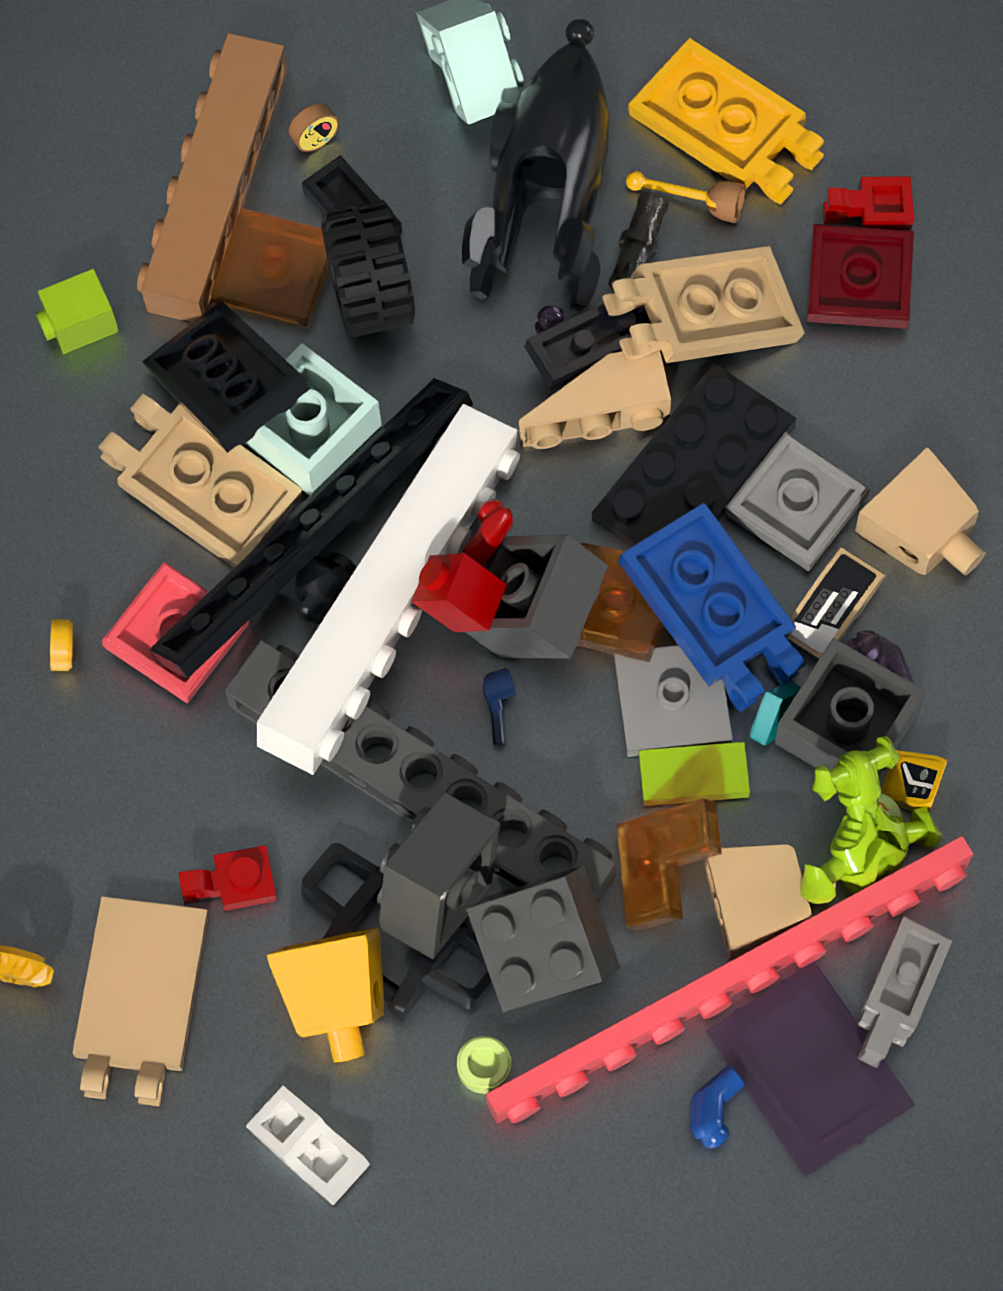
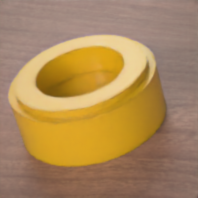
M52 619L50 641L51 671H70L73 667L74 625L71 619Z

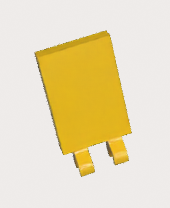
M691 38L679 48L628 104L629 115L728 181L745 184L746 189L753 181L756 182L772 201L780 205L793 192V187L788 184L793 179V174L784 166L772 161L785 147L800 165L811 171L824 157V154L819 151V148L824 144V140L815 132L803 127L806 124V113Z

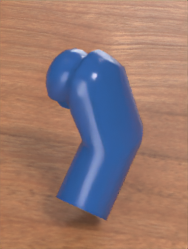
M728 1065L702 1086L691 1098L690 1129L693 1136L700 1139L707 1148H717L727 1140L729 1129L723 1124L724 1104L745 1087L741 1077Z

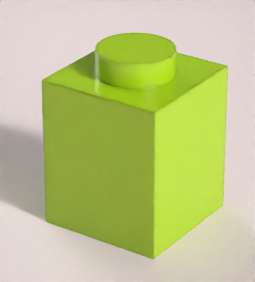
M94 268L37 291L44 309L35 313L47 341L53 338L57 339L63 355L119 332L113 310Z

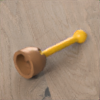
M632 171L626 177V185L633 191L647 188L706 201L709 212L722 221L737 223L743 209L746 186L742 183L721 181L713 185L709 191H703L648 179L639 171Z

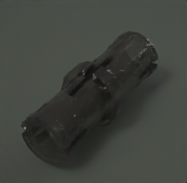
M650 193L639 195L628 230L621 233L618 242L621 251L612 276H610L608 281L612 289L614 281L625 278L634 279L632 274L639 264L648 263L649 259L655 257L659 247L656 238L664 215L669 207L667 201L660 196L655 195L650 206L648 205L651 197Z

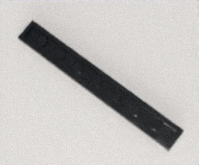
M433 378L149 649L156 661L188 679L446 431L462 404L469 407L473 405L468 392Z

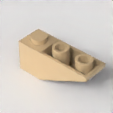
M660 350L637 360H626L623 351L606 355L518 420L520 448L533 446L536 449H547L557 446L562 440L578 437L596 440L610 435L612 431L627 428L645 431L654 429L661 425L662 422H666L671 412V396Z

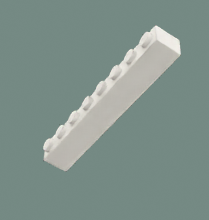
M462 404L258 719L257 747L314 775L323 759L331 761L334 758L344 738V732L341 730L350 717L356 720L362 714L370 697V691L367 690L375 676L383 678L387 674L396 656V650L393 649L401 635L408 638L419 622L422 609L411 601L419 583L420 572L427 563L429 556L461 553L470 540L472 530L469 528L475 518L478 517L479 508L486 501L495 499L496 491H494V488L499 480L502 478L507 481L513 474L520 458V453L515 451L517 429Z

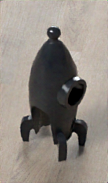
M575 19L571 21L566 28V38L570 43L557 50L542 64L519 94L516 103L500 102L496 108L490 139V164L492 170L497 172L492 208H481L467 220L462 241V264L471 267L470 293L480 300L489 297L492 282L498 268L508 274L526 208L533 202L544 198L562 200L553 255L560 263L559 280L565 277L573 280L570 308L578 312L583 311L588 307L595 293L601 265L597 255L592 251L595 234L589 223L599 193L608 152L610 115L599 70L590 52L585 47L594 38V28L587 20Z

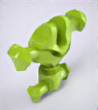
M889 737L877 738L876 748L867 752L859 750L846 752L839 758L834 768L828 770L823 765L815 768L812 790L818 793L824 801L829 800L838 790L839 801L846 806L847 815H844L831 842L832 858L820 867L805 863V871L800 883V895L813 904L829 903L836 897L833 884L839 879L846 890L854 895L898 871L906 859L909 844L915 843L926 850H934L942 840L943 834L936 826L927 807L914 809L909 822L904 823L903 818L883 812L878 804L882 791L877 771L884 767L893 769L900 760V755L894 749Z

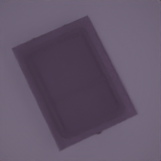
M815 961L787 979H782L778 985L742 1008H737L733 1014L706 1031L726 1063L741 1077L745 1084L744 1089L805 1178L856 1144H862L867 1137L915 1106L913 1100L883 1059L880 1061L878 1068L857 1059L867 1035L858 1026V1022Z

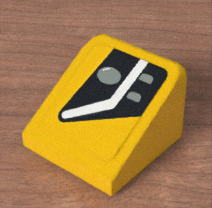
M896 750L900 755V760L893 769L888 768L881 787L882 794L892 798L898 807L913 812L914 809L927 807L930 813L948 759L935 755Z

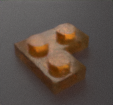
M705 798L617 824L627 928L641 931L683 919L678 867L722 854L717 804Z

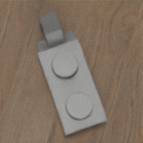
M906 916L902 917L860 1011L862 1015L858 1026L869 1032L857 1059L878 1068L880 1061L886 1058L892 1042L901 1047L905 1045L907 1038L912 1035L918 1025L953 939Z

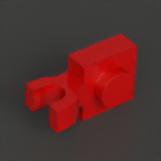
M911 176L861 177L858 190L828 188V202H824L822 206L824 224H841L854 219V217H861V227L911 230L914 224Z
M266 845L213 855L216 868L214 871L197 869L178 873L184 905L221 897L223 910L230 911L276 902V892Z

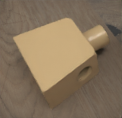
M927 447L859 511L855 532L919 574H928L945 558L966 576L981 562L986 554L983 549L967 536L975 526L979 513L977 506L935 454Z
M793 845L728 847L706 850L704 868L728 961L738 958L812 917L809 901L800 895V883L805 870H800ZM834 883L833 885H834V887H835L836 896H837L836 883Z

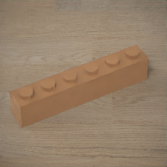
M227 33L222 51H214L209 69V77L212 80L208 92L202 91L196 104L195 119L198 122L194 134L188 133L184 138L181 149V162L183 166L179 177L173 176L170 180L166 196V203L169 207L165 219H158L153 230L152 248L155 249L150 263L144 262L139 271L137 291L142 293L147 312L193 323L210 310L288 73L284 45Z

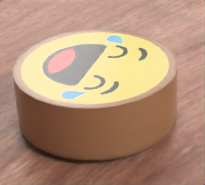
M313 104L302 109L293 118L288 134L299 150L312 152L325 146L335 136L339 128V120L326 104Z

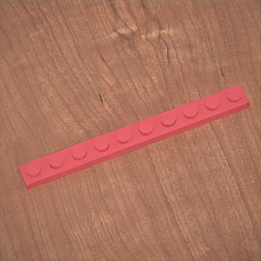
M963 836L953 840L486 1094L487 1107L497 1124L507 1118L510 1119L512 1124L528 1118L541 1108L538 1101L555 1092H558L560 1097L574 1093L589 1082L586 1075L604 1065L608 1071H612L627 1064L637 1056L634 1050L652 1039L656 1045L673 1039L685 1030L683 1022L700 1013L704 1019L719 1014L732 1004L731 996L746 988H749L751 993L765 989L780 978L777 971L796 962L799 968L811 964L827 952L824 947L825 945L841 936L845 942H850L862 936L873 928L874 925L871 920L887 911L890 912L892 917L908 911L920 902L918 895L933 886H936L939 892L954 886L967 876L964 870L968 867L973 857L972 850Z

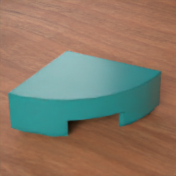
M788 682L764 693L750 731V738L764 746L776 738L778 722L801 686Z

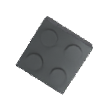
M568 534L505 536L485 566L488 571L507 584L489 631L465 633L500 658L571 659L575 648L580 642L582 630L592 605L600 593V586L608 565Z
M833 638L778 722L774 744L815 768L823 765L828 770L834 768L839 758L848 751L859 750L867 752L876 748V740L879 737H889L896 750L919 714L926 691ZM884 768L877 771L878 777L880 776Z
M444 793L431 809L424 807L416 816L407 839L402 845L398 843L393 844L381 862L380 872L384 875L383 885L377 897V903L381 905L379 929L429 958L434 959L468 916L466 908L480 901L492 885L500 823L447 793Z
M584 865L487 896L466 908L503 1013L602 982L620 969Z

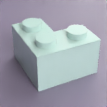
M449 0L416 12L430 58L442 68L455 112L467 124H471L495 115L496 108L500 102L516 103L520 94L518 89L524 87V79L515 59L509 60L505 42L510 41V33L501 12L495 14L489 3H483L481 0Z

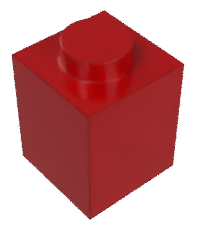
M465 553L430 555L420 572L419 583L411 602L453 632L489 631L507 584Z

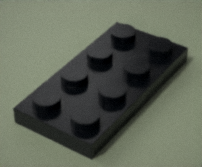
M222 300L142 361L150 374L227 453L236 446L252 439L259 428L276 415L291 409L298 401V398L310 390L302 375Z
M713 363L592 511V520L630 547L643 541L702 503L707 505L719 522L725 515V507L785 432L790 433L796 424V417L716 363Z

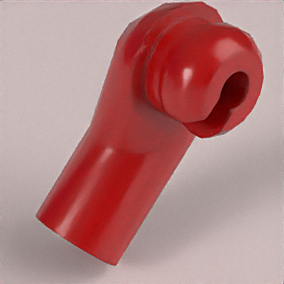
M496 499L486 501L479 508L477 516L482 525L461 552L471 557L483 567L513 526V515L510 508H504L501 501Z

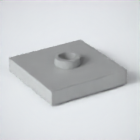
M785 432L725 507V515L809 572L867 498L870 488Z
M679 645L614 653L627 757L639 756V750L732 743L724 682L721 679L708 687Z

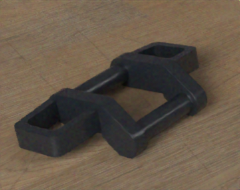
M340 843L331 844L302 879V896L333 920L323 938L353 932L376 905L379 891L383 885L384 874L380 872V866L374 865ZM334 864H340L366 880L344 907L316 885ZM463 922L434 959L421 954L400 986L383 975L384 1002L389 1005L387 1008L388 1012L400 1020L404 1019L415 1005L426 985L467 1009H474L478 1006L493 987L488 971L473 988L464 987L437 971L458 944H461L484 961L475 933L468 928V925Z

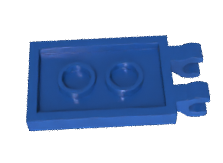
M702 503L621 553L617 562L708 687L722 679L731 702L739 712L755 704L758 701L757 697L764 693L763 686L746 667V663L763 653L770 672L780 685L798 676V670L806 665L800 653L787 640V637L793 633L796 626L705 503Z

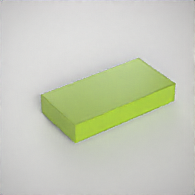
M745 742L639 750L643 806L749 798L750 787Z

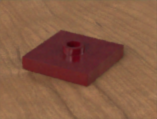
M813 224L807 322L908 329L914 231Z

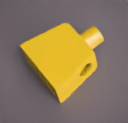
M379 927L283 946L267 954L269 966L297 1034L300 1037L327 1033L333 1062H344L364 1056L365 1050L359 1026L374 1023L384 1015L385 1010Z

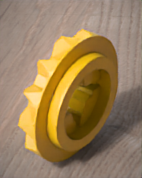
M0 945V980L4 983L9 982L35 988L38 986L42 987L51 983L54 968L45 964L46 959L38 954Z

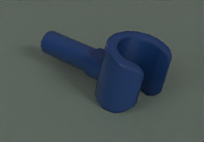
M504 668L487 674L484 677L482 687L484 697L489 704V712H491L494 746L506 745L504 709L501 700L516 695L508 669Z

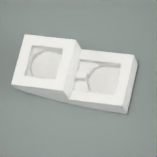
M283 1085L246 1125L252 1134L332 1206L370 1165L360 1152L327 1126L317 1113Z

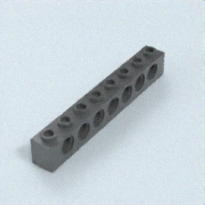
M261 640L225 689L230 708L257 724L258 719L299 656L283 645H278L275 649ZM368 700L365 709L358 719L355 720L351 717L348 719L347 726L341 730L344 732V738L334 758L331 761L322 760L321 766L411 823L414 822L416 816L424 807L431 809L440 797L447 793L458 800L469 798L477 801L481 805L478 810L479 812L500 823L499 831L508 826L520 828L526 835L519 843L509 845L498 839L493 875L514 888L557 874L545 870L541 865L546 857L553 854L562 855L570 861L571 864L566 870L584 865L597 903H599L615 879L616 862L611 860V852L602 844L590 838H586L583 842L566 832L567 825L560 818L546 810H541L539 814L521 803L523 799L514 789L501 782H496L494 786L477 776V768L469 761L456 754H452L448 758L432 748L434 742L420 730L409 726L405 731L389 721L391 718L389 713L371 700ZM382 743L392 748L391 753L382 760H372L365 756L366 750L374 744ZM419 771H428L437 777L434 783L426 788H417L408 782L410 777Z

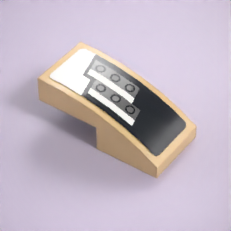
M841 547L790 617L796 629L787 638L820 659L831 640L835 638L841 641L854 619L860 617L886 575Z

